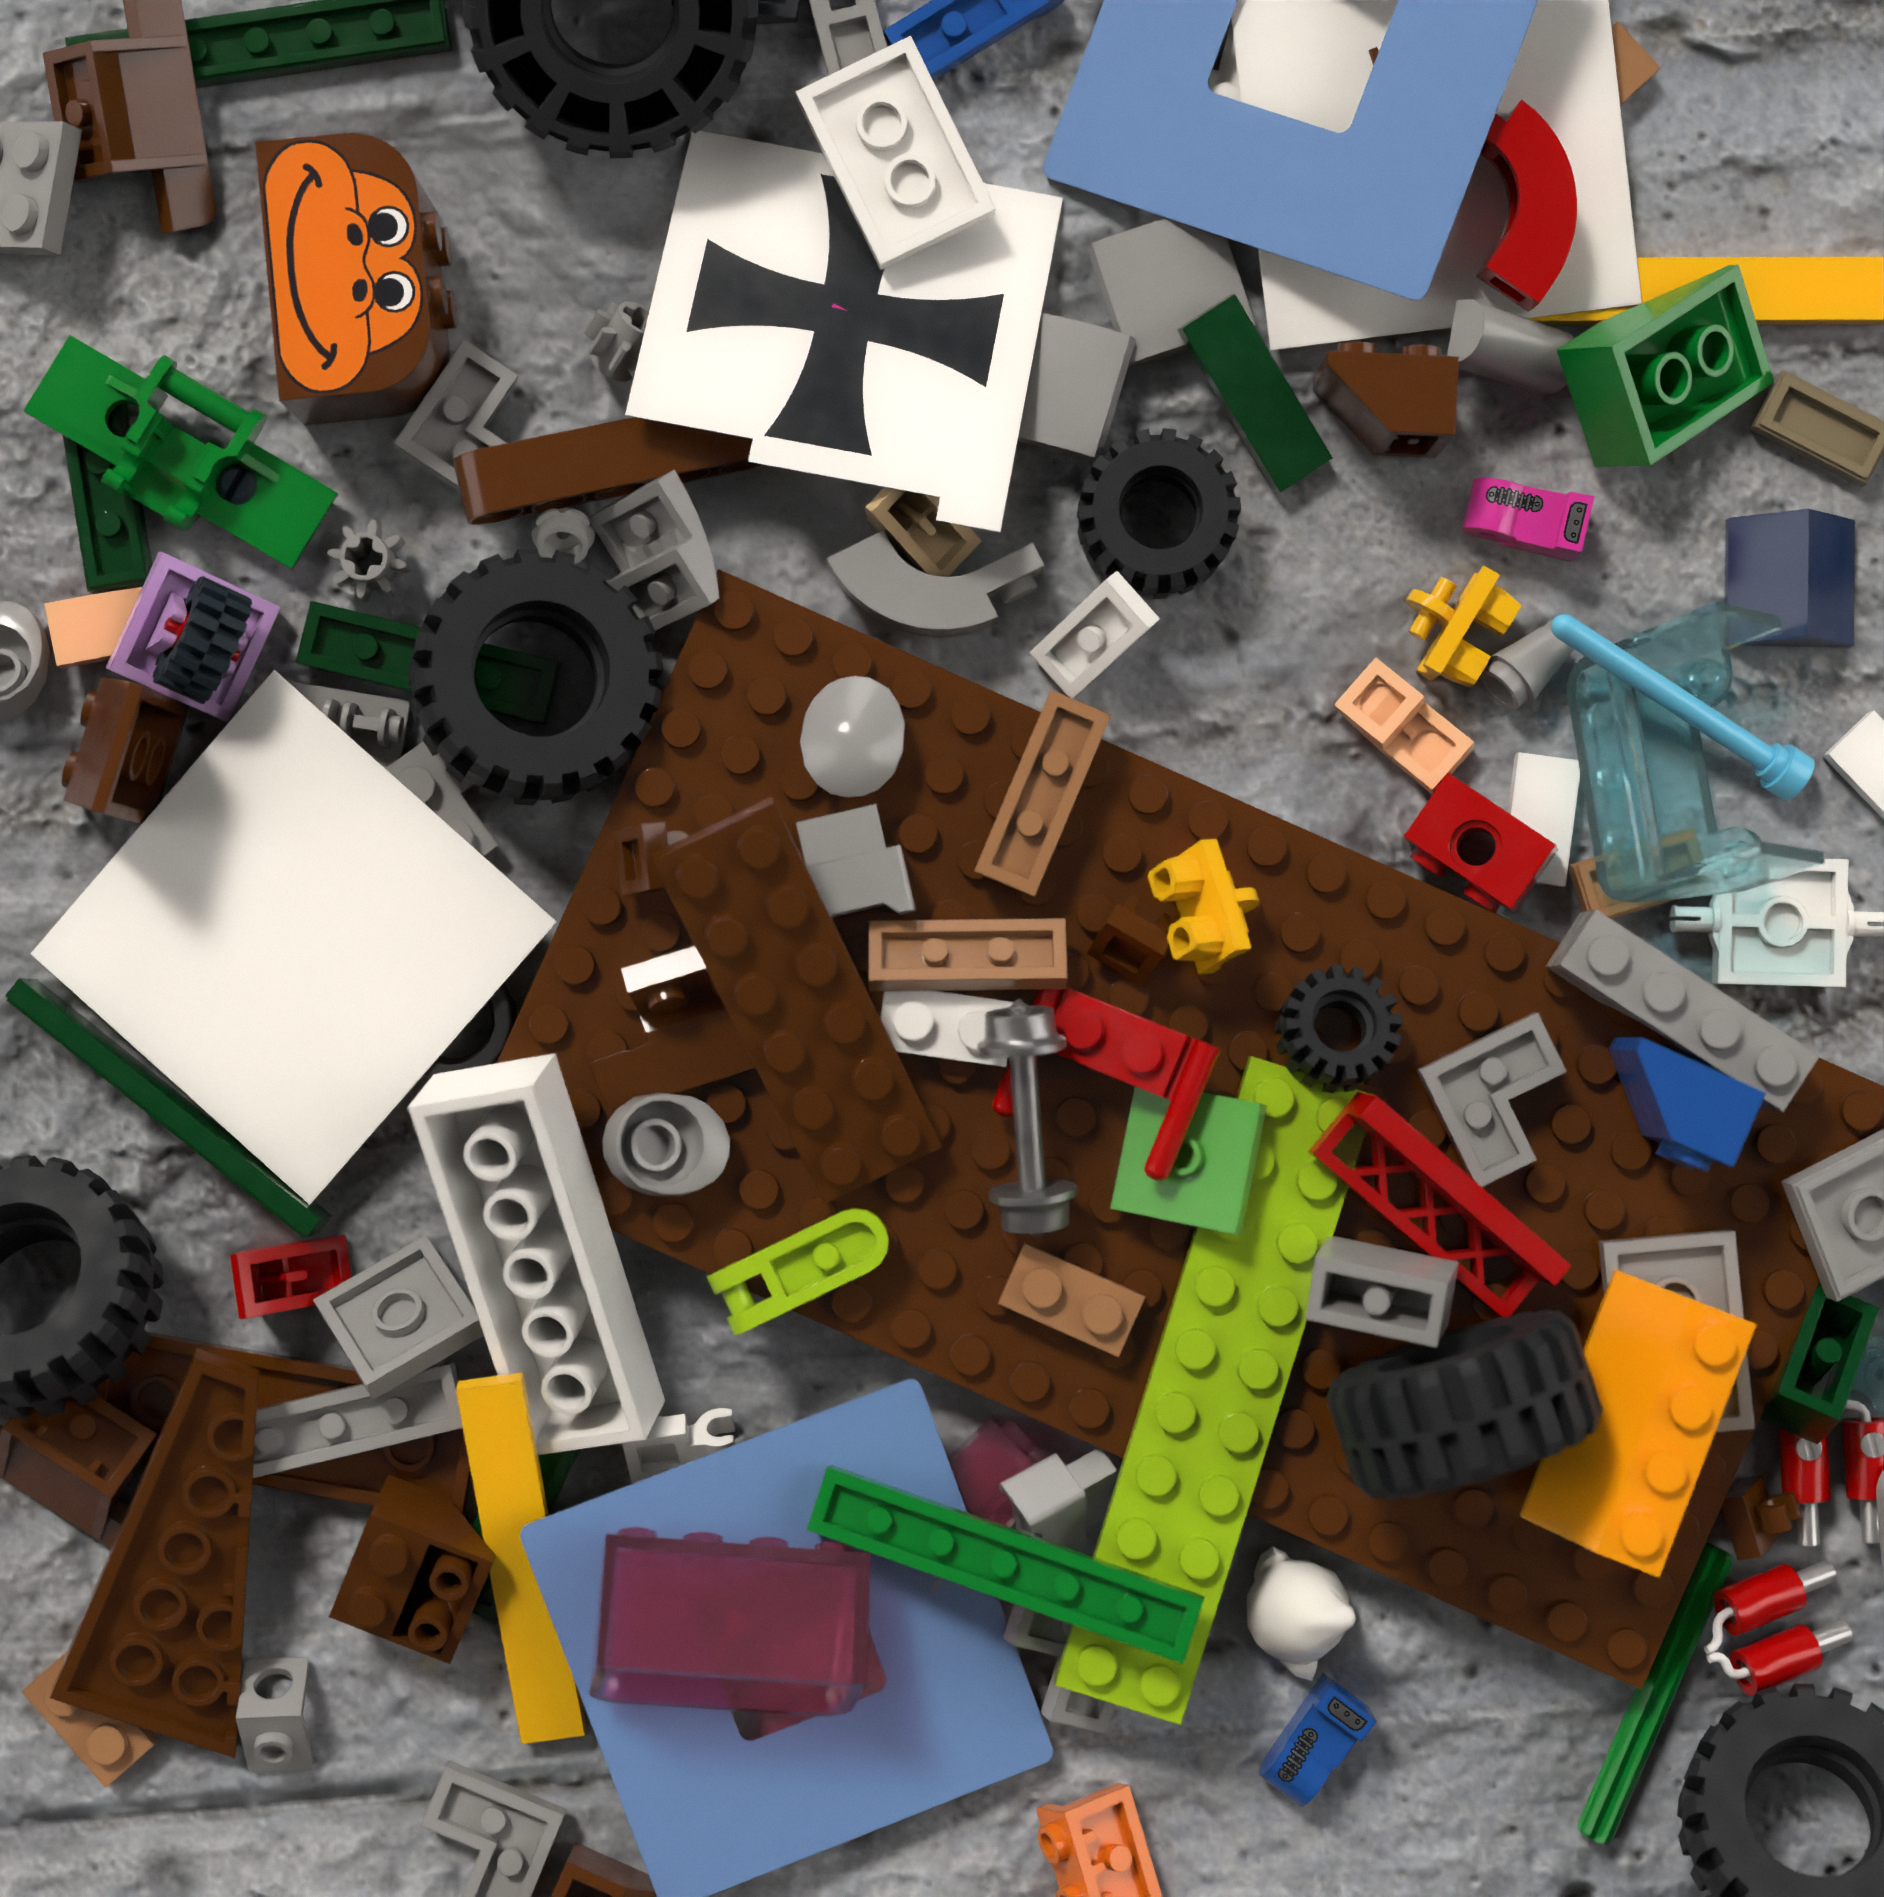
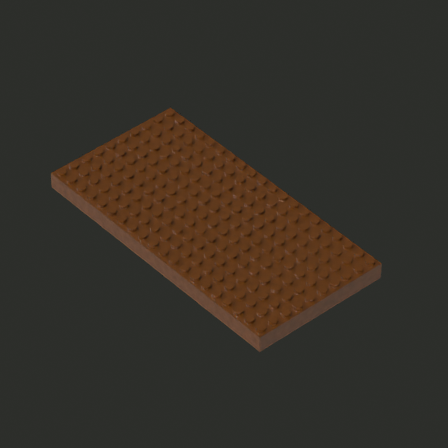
M720 569L717 570L719 599L711 605L700 609L661 695L659 709L653 713L649 722L651 729L635 753L497 1063L556 1053L611 1230L712 1274L843 1210L851 1208L868 1209L879 1216L885 1224L889 1236L887 1253L881 1264L872 1271L792 1309V1311L1124 1458L1196 1227L1110 1209L1135 1086L1055 1053L1040 1055L1037 1061V1077L1045 1179H1061L1074 1182L1077 1185V1195L1070 1199L1068 1226L1060 1230L1044 1232L1038 1238L1031 1234L1004 1231L1001 1227L998 1205L993 1204L989 1200V1191L993 1187L1019 1181L1014 1116H999L992 1108V1102L1010 1061L1009 1058H1007L1006 1067L897 1052L943 1147L824 1204L756 1068L675 1093L676 1095L692 1096L707 1103L723 1119L730 1138L729 1158L723 1172L714 1182L701 1190L683 1196H649L626 1187L610 1171L603 1156L604 1132L607 1122L616 1109L609 1107L603 1101L587 1062L648 1044L641 1016L627 992L621 969L694 946L666 889L647 894L621 896L614 831L644 823L665 822L666 832L679 830L690 836L772 796L805 863L796 822L876 804L886 848L901 845L916 911L900 915L884 905L833 918V922L879 1017H881L884 991H869V921L1066 919L1067 988L1221 1049L1203 1093L1236 1099L1249 1056L1284 1067L1290 1060L1288 1053L1278 1054L1276 1044L1281 1039V1034H1274L1275 1022L1281 1016L1278 1012L1282 1004L1302 979L1305 981L1311 972L1319 968L1322 969L1324 974L1331 965H1343V974H1349L1355 966L1365 970L1361 980L1369 984L1375 976L1384 982L1378 992L1382 997L1387 996L1391 992L1393 993L1397 1004L1391 1009L1392 1014L1401 1013L1403 1025L1396 1031V1034L1402 1035L1399 1047L1392 1053L1394 1055L1374 1079L1366 1085L1362 1082L1357 1090L1378 1096L1466 1173L1416 1070L1531 1013L1538 1012L1567 1072L1508 1100L1537 1160L1482 1188L1572 1266L1556 1286L1539 1280L1511 1316L1530 1311L1536 1313L1541 1310H1552L1553 1312L1558 1310L1574 1322L1582 1349H1584L1604 1297L1598 1241L1726 1229L1734 1230L1744 1320L1756 1324L1747 1348L1754 1427L1756 1429L1813 1293L1820 1282L1781 1181L1883 1130L1884 1086L1818 1058L1784 1112L1759 1108L1734 1167L1712 1164L1707 1173L1696 1168L1690 1170L1655 1154L1660 1143L1641 1135L1608 1049L1614 1037L1644 1038L1693 1061L1696 1060L1649 1027L1612 1007L1596 1001L1546 968V964L1560 945V942L1101 739L1035 897L977 874L974 870L1041 712ZM852 676L870 677L889 688L902 710L905 734L903 753L898 768L883 786L867 795L843 797L830 794L815 783L804 765L800 739L805 713L815 696L827 684L840 678ZM1217 839L1226 870L1231 873L1235 889H1256L1259 905L1244 914L1249 929L1247 935L1252 949L1227 960L1221 965V969L1214 973L1198 975L1195 962L1173 959L1169 946L1148 980L1141 986L1086 954L1115 905L1118 903L1123 906L1134 895L1141 899L1135 914L1155 925L1163 913L1170 916V925L1181 919L1175 901L1161 902L1158 898H1154L1148 874L1149 871L1165 860L1179 856L1200 840ZM1039 989L944 990L940 992L1010 1002L1020 999L1028 1006H1032ZM1328 1007L1317 1013L1315 1030L1323 1044L1336 1051H1349L1359 1045L1361 1040L1360 1024L1350 1012L1339 1007ZM1366 1133L1355 1167L1373 1166L1371 1137ZM1385 1150L1386 1164L1400 1163ZM1410 1171L1386 1174L1388 1202L1396 1209L1421 1207L1420 1183L1415 1175ZM1374 1175L1360 1176L1375 1189ZM1348 1187L1333 1236L1426 1255ZM1433 1192L1434 1206L1448 1205ZM1458 1213L1436 1215L1437 1244L1445 1251L1469 1249L1467 1221ZM1422 1217L1408 1218L1423 1231ZM1481 1234L1482 1247L1495 1246ZM1024 1242L1145 1296L1119 1357L998 1304V1300ZM1507 1255L1483 1257L1485 1286L1500 1298L1523 1269ZM1470 1259L1456 1260L1471 1273ZM761 1273L745 1280L750 1292L765 1299L772 1296ZM1456 1281L1449 1324L1444 1333L1466 1325H1475L1498 1318L1497 1315ZM1307 1320L1247 1514L1642 1690L1755 1429L1715 1432L1660 1577L1595 1553L1520 1516L1541 1459L1518 1470L1507 1471L1484 1481L1459 1485L1454 1489L1446 1491H1433L1409 1498L1405 1496H1399L1395 1499H1381L1380 1497L1374 1499L1368 1497L1353 1482L1327 1403L1330 1384L1334 1378L1340 1377V1374L1347 1369L1355 1368L1361 1362L1386 1354L1387 1351L1410 1345L1413 1342Z

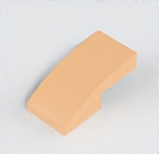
M142 587L45 603L44 606L56 666L67 669L109 660Z
M1376 657L1334 704L1335 709L1362 735L1432 795L1446 774L1452 775L1475 748L1474 741L1425 703L1424 695Z

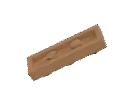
M1050 690L974 870L975 873L1035 897L1109 722L1110 714Z
M1066 919L869 921V991L1067 988Z

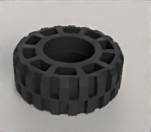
M465 0L463 3L465 28H469L473 42L471 49L473 59L479 72H486L494 85L492 94L506 111L513 108L526 119L525 128L543 140L549 134L566 142L565 150L586 156L589 149L609 151L610 158H633L635 150L652 147L654 153L675 146L676 139L689 131L695 134L713 120V113L724 101L729 102L736 92L746 64L750 62L756 40L758 0H674V14L670 29L664 40L652 53L632 63L607 64L587 58L573 49L564 40L553 18L551 0Z

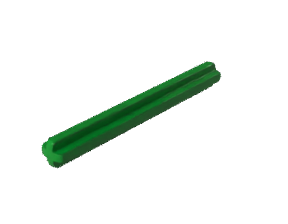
M1705 1543L1642 1690L1636 1688L1577 1823L1581 1834L1597 1843L1609 1845L1614 1839L1713 1609L1714 1593L1722 1588L1733 1562L1731 1554L1713 1544Z

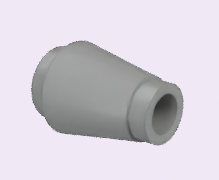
M1550 620L1543 627H1539L1490 657L1488 667L1481 673V679L1490 695L1503 707L1514 711L1522 704L1532 705L1568 658L1569 654L1575 650L1553 635L1551 631L1553 620Z

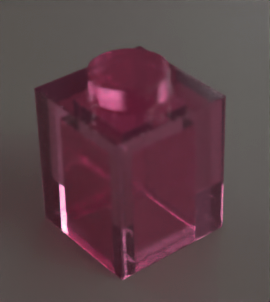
M992 1414L948 1457L964 1504L976 1516L987 1519L1009 1498L999 1490V1483L1037 1463V1460L1030 1454L1038 1447L1037 1444L1012 1418L1003 1426Z

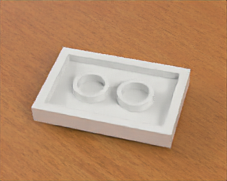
M911 36L795 92L801 110L880 270L995 215L996 208Z

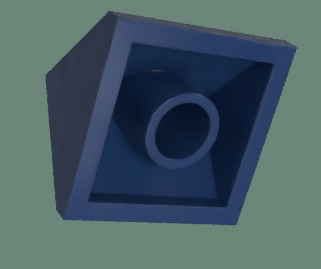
M1813 509L1726 519L1724 645L1853 647L1855 520Z

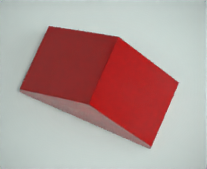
M346 1235L249 1248L230 1254L239 1319L314 1306L313 1299L351 1278Z

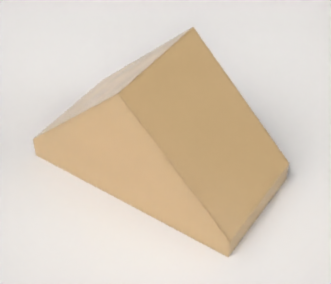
M884 487L865 507L867 522L878 532L884 530L890 543L921 572L933 576L949 577L982 542L969 526L936 521L940 497Z

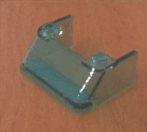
M1715 601L1619 641L1615 645L1713 708L1724 700L1731 688L1733 669L1729 650L1782 628L1779 616ZM1584 656L1575 664L1568 678L1567 696L1599 884L1607 896L1618 901L1643 903L1743 892L1825 864L1823 851L1763 842L1756 833L1745 828L1728 827L1717 831L1700 731Z

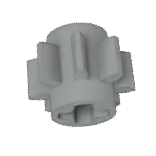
M625 301L620 305L611 303L607 312L597 310L584 334L594 341L588 352L591 354L592 363L602 374L613 380L623 382L629 381L632 377L634 378L650 309L636 302Z
M372 519L368 524L367 533H356L346 525L342 527L343 534L347 540L343 543L341 550L330 549L327 552V555L341 563L343 568L334 577L333 581L335 584L342 588L357 581V597L363 602H368L372 589L382 588L391 596L396 595L395 587L391 582L395 579L397 573H408L411 571V567L402 560L397 559L395 554L405 544L403 538L396 534L383 542L381 540L382 527L376 520ZM373 547V550L383 560L380 566L371 565L366 575V572L356 565L358 557H369Z

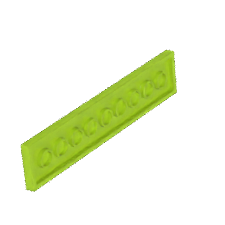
M1252 1056L1248 1058L1236 1099L1267 1105L1242 1234L1236 1235L1195 1227L1093 1554L1095 1558L1206 1596L1183 1664L1071 1624L1054 1678L1055 1686L1181 1725L1305 1328L1315 1256L1326 1239L1333 1238L1348 1190V1186L1317 1161L1308 1151L1357 1091L1367 1093L1357 1089L1344 1092L1343 1086H1339L1334 1093L1322 1092L1323 1082L1317 1081L1312 1087L1301 1082L1306 1073L1296 1070L1291 1074L1284 1066ZM1354 1124L1332 1151L1349 1168L1355 1167L1365 1132Z

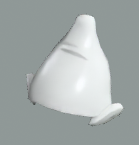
M1273 1546L1260 1555L1254 1570L1255 1581L1247 1595V1627L1255 1642L1266 1653L1279 1659L1296 1677L1312 1681L1318 1666V1659L1340 1642L1345 1631L1353 1627L1356 1621L1355 1612L1349 1605V1595L1335 1572L1310 1560H1293L1284 1551Z

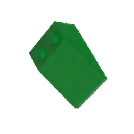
M1739 264L1726 266L1601 321L1556 350L1595 467L1651 466L1774 383Z

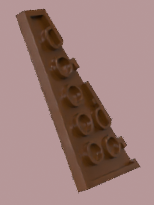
M198 1348L196 1349L58 1672L50 1695L51 1699L232 1758L236 1757L238 1736L236 1713L241 1686L259 1385L258 1369Z

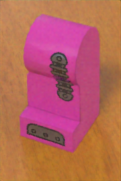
M1496 478L1473 479L1462 531L1474 537L1499 542L1498 545L1571 562L1582 552L1595 496L1570 491L1567 494H1562Z

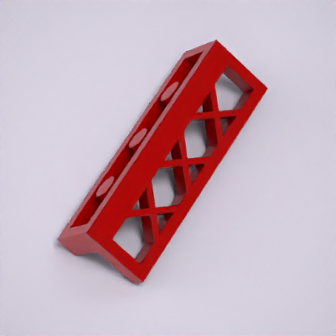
M1357 1091L1308 1151L1309 1154L1426 1255L1452 1261L1470 1259L1471 1273L1459 1263L1456 1281L1498 1317H1510L1539 1280L1556 1286L1572 1266L1378 1096ZM1354 1124L1371 1137L1373 1166L1349 1168L1332 1153L1333 1149ZM1385 1150L1400 1163L1386 1164ZM1410 1171L1419 1179L1421 1207L1396 1209L1388 1202L1386 1174ZM1374 1175L1375 1189L1360 1176ZM1433 1192L1448 1205L1434 1206ZM1458 1213L1467 1221L1469 1249L1445 1251L1437 1244L1435 1216ZM1422 1217L1423 1231L1408 1218ZM1481 1234L1495 1246L1482 1247ZM1507 1255L1523 1269L1500 1298L1485 1286L1483 1257Z

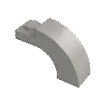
M884 530L826 558L828 568L846 595L862 610L890 627L927 637L963 636L997 625L998 615L990 600L1000 596L1003 604L1025 596L1038 587L1034 578L1042 575L1044 570V563L1034 543H1030L968 574L954 577L933 576L921 572L905 562L892 547Z

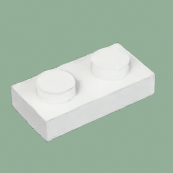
M1116 571L1029 653L1065 694L1073 699L1160 618L1121 574Z
M884 991L880 1019L897 1052L1006 1067L1007 1058L982 1056L978 1053L977 1044L985 1038V1014L995 1009L1010 1007L1014 1002L940 991Z

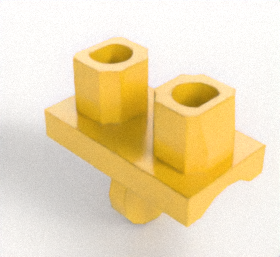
M1483 565L1478 573L1472 575L1453 608L1447 603L1457 585L1444 577H1440L1431 594L1418 589L1411 590L1406 598V603L1418 613V616L1408 632L1414 637L1425 641L1434 624L1442 626L1415 672L1430 681L1441 675L1450 681L1467 687H1471L1476 683L1491 656L1463 640V636L1472 621L1501 637L1505 634L1522 606L1505 590L1495 585L1500 576L1498 573Z
M1217 839L1200 840L1179 856L1167 859L1149 871L1148 879L1154 898H1158L1161 902L1175 901L1181 918L1169 926L1167 935L1173 959L1194 961L1198 975L1209 974L1221 969V965L1227 960L1252 949L1247 935L1249 929L1244 914L1259 905L1258 895L1254 888L1235 889L1231 873L1226 870Z

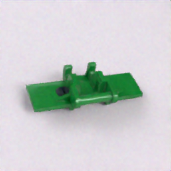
M69 335L23 411L114 466L113 470L108 468L101 479V483L120 495L126 494L162 515L164 521L181 531H189L198 518L201 517L293 570L336 500L338 493L254 444L264 427L267 415L255 408L248 412L176 369L177 362L166 355H163L156 362L146 379ZM167 393L234 432L235 435L227 447L222 449L210 442L206 445L169 423L164 415L159 413L168 397ZM122 404H132L139 407L137 421L131 426L125 437L114 435L110 431L108 423L111 412Z

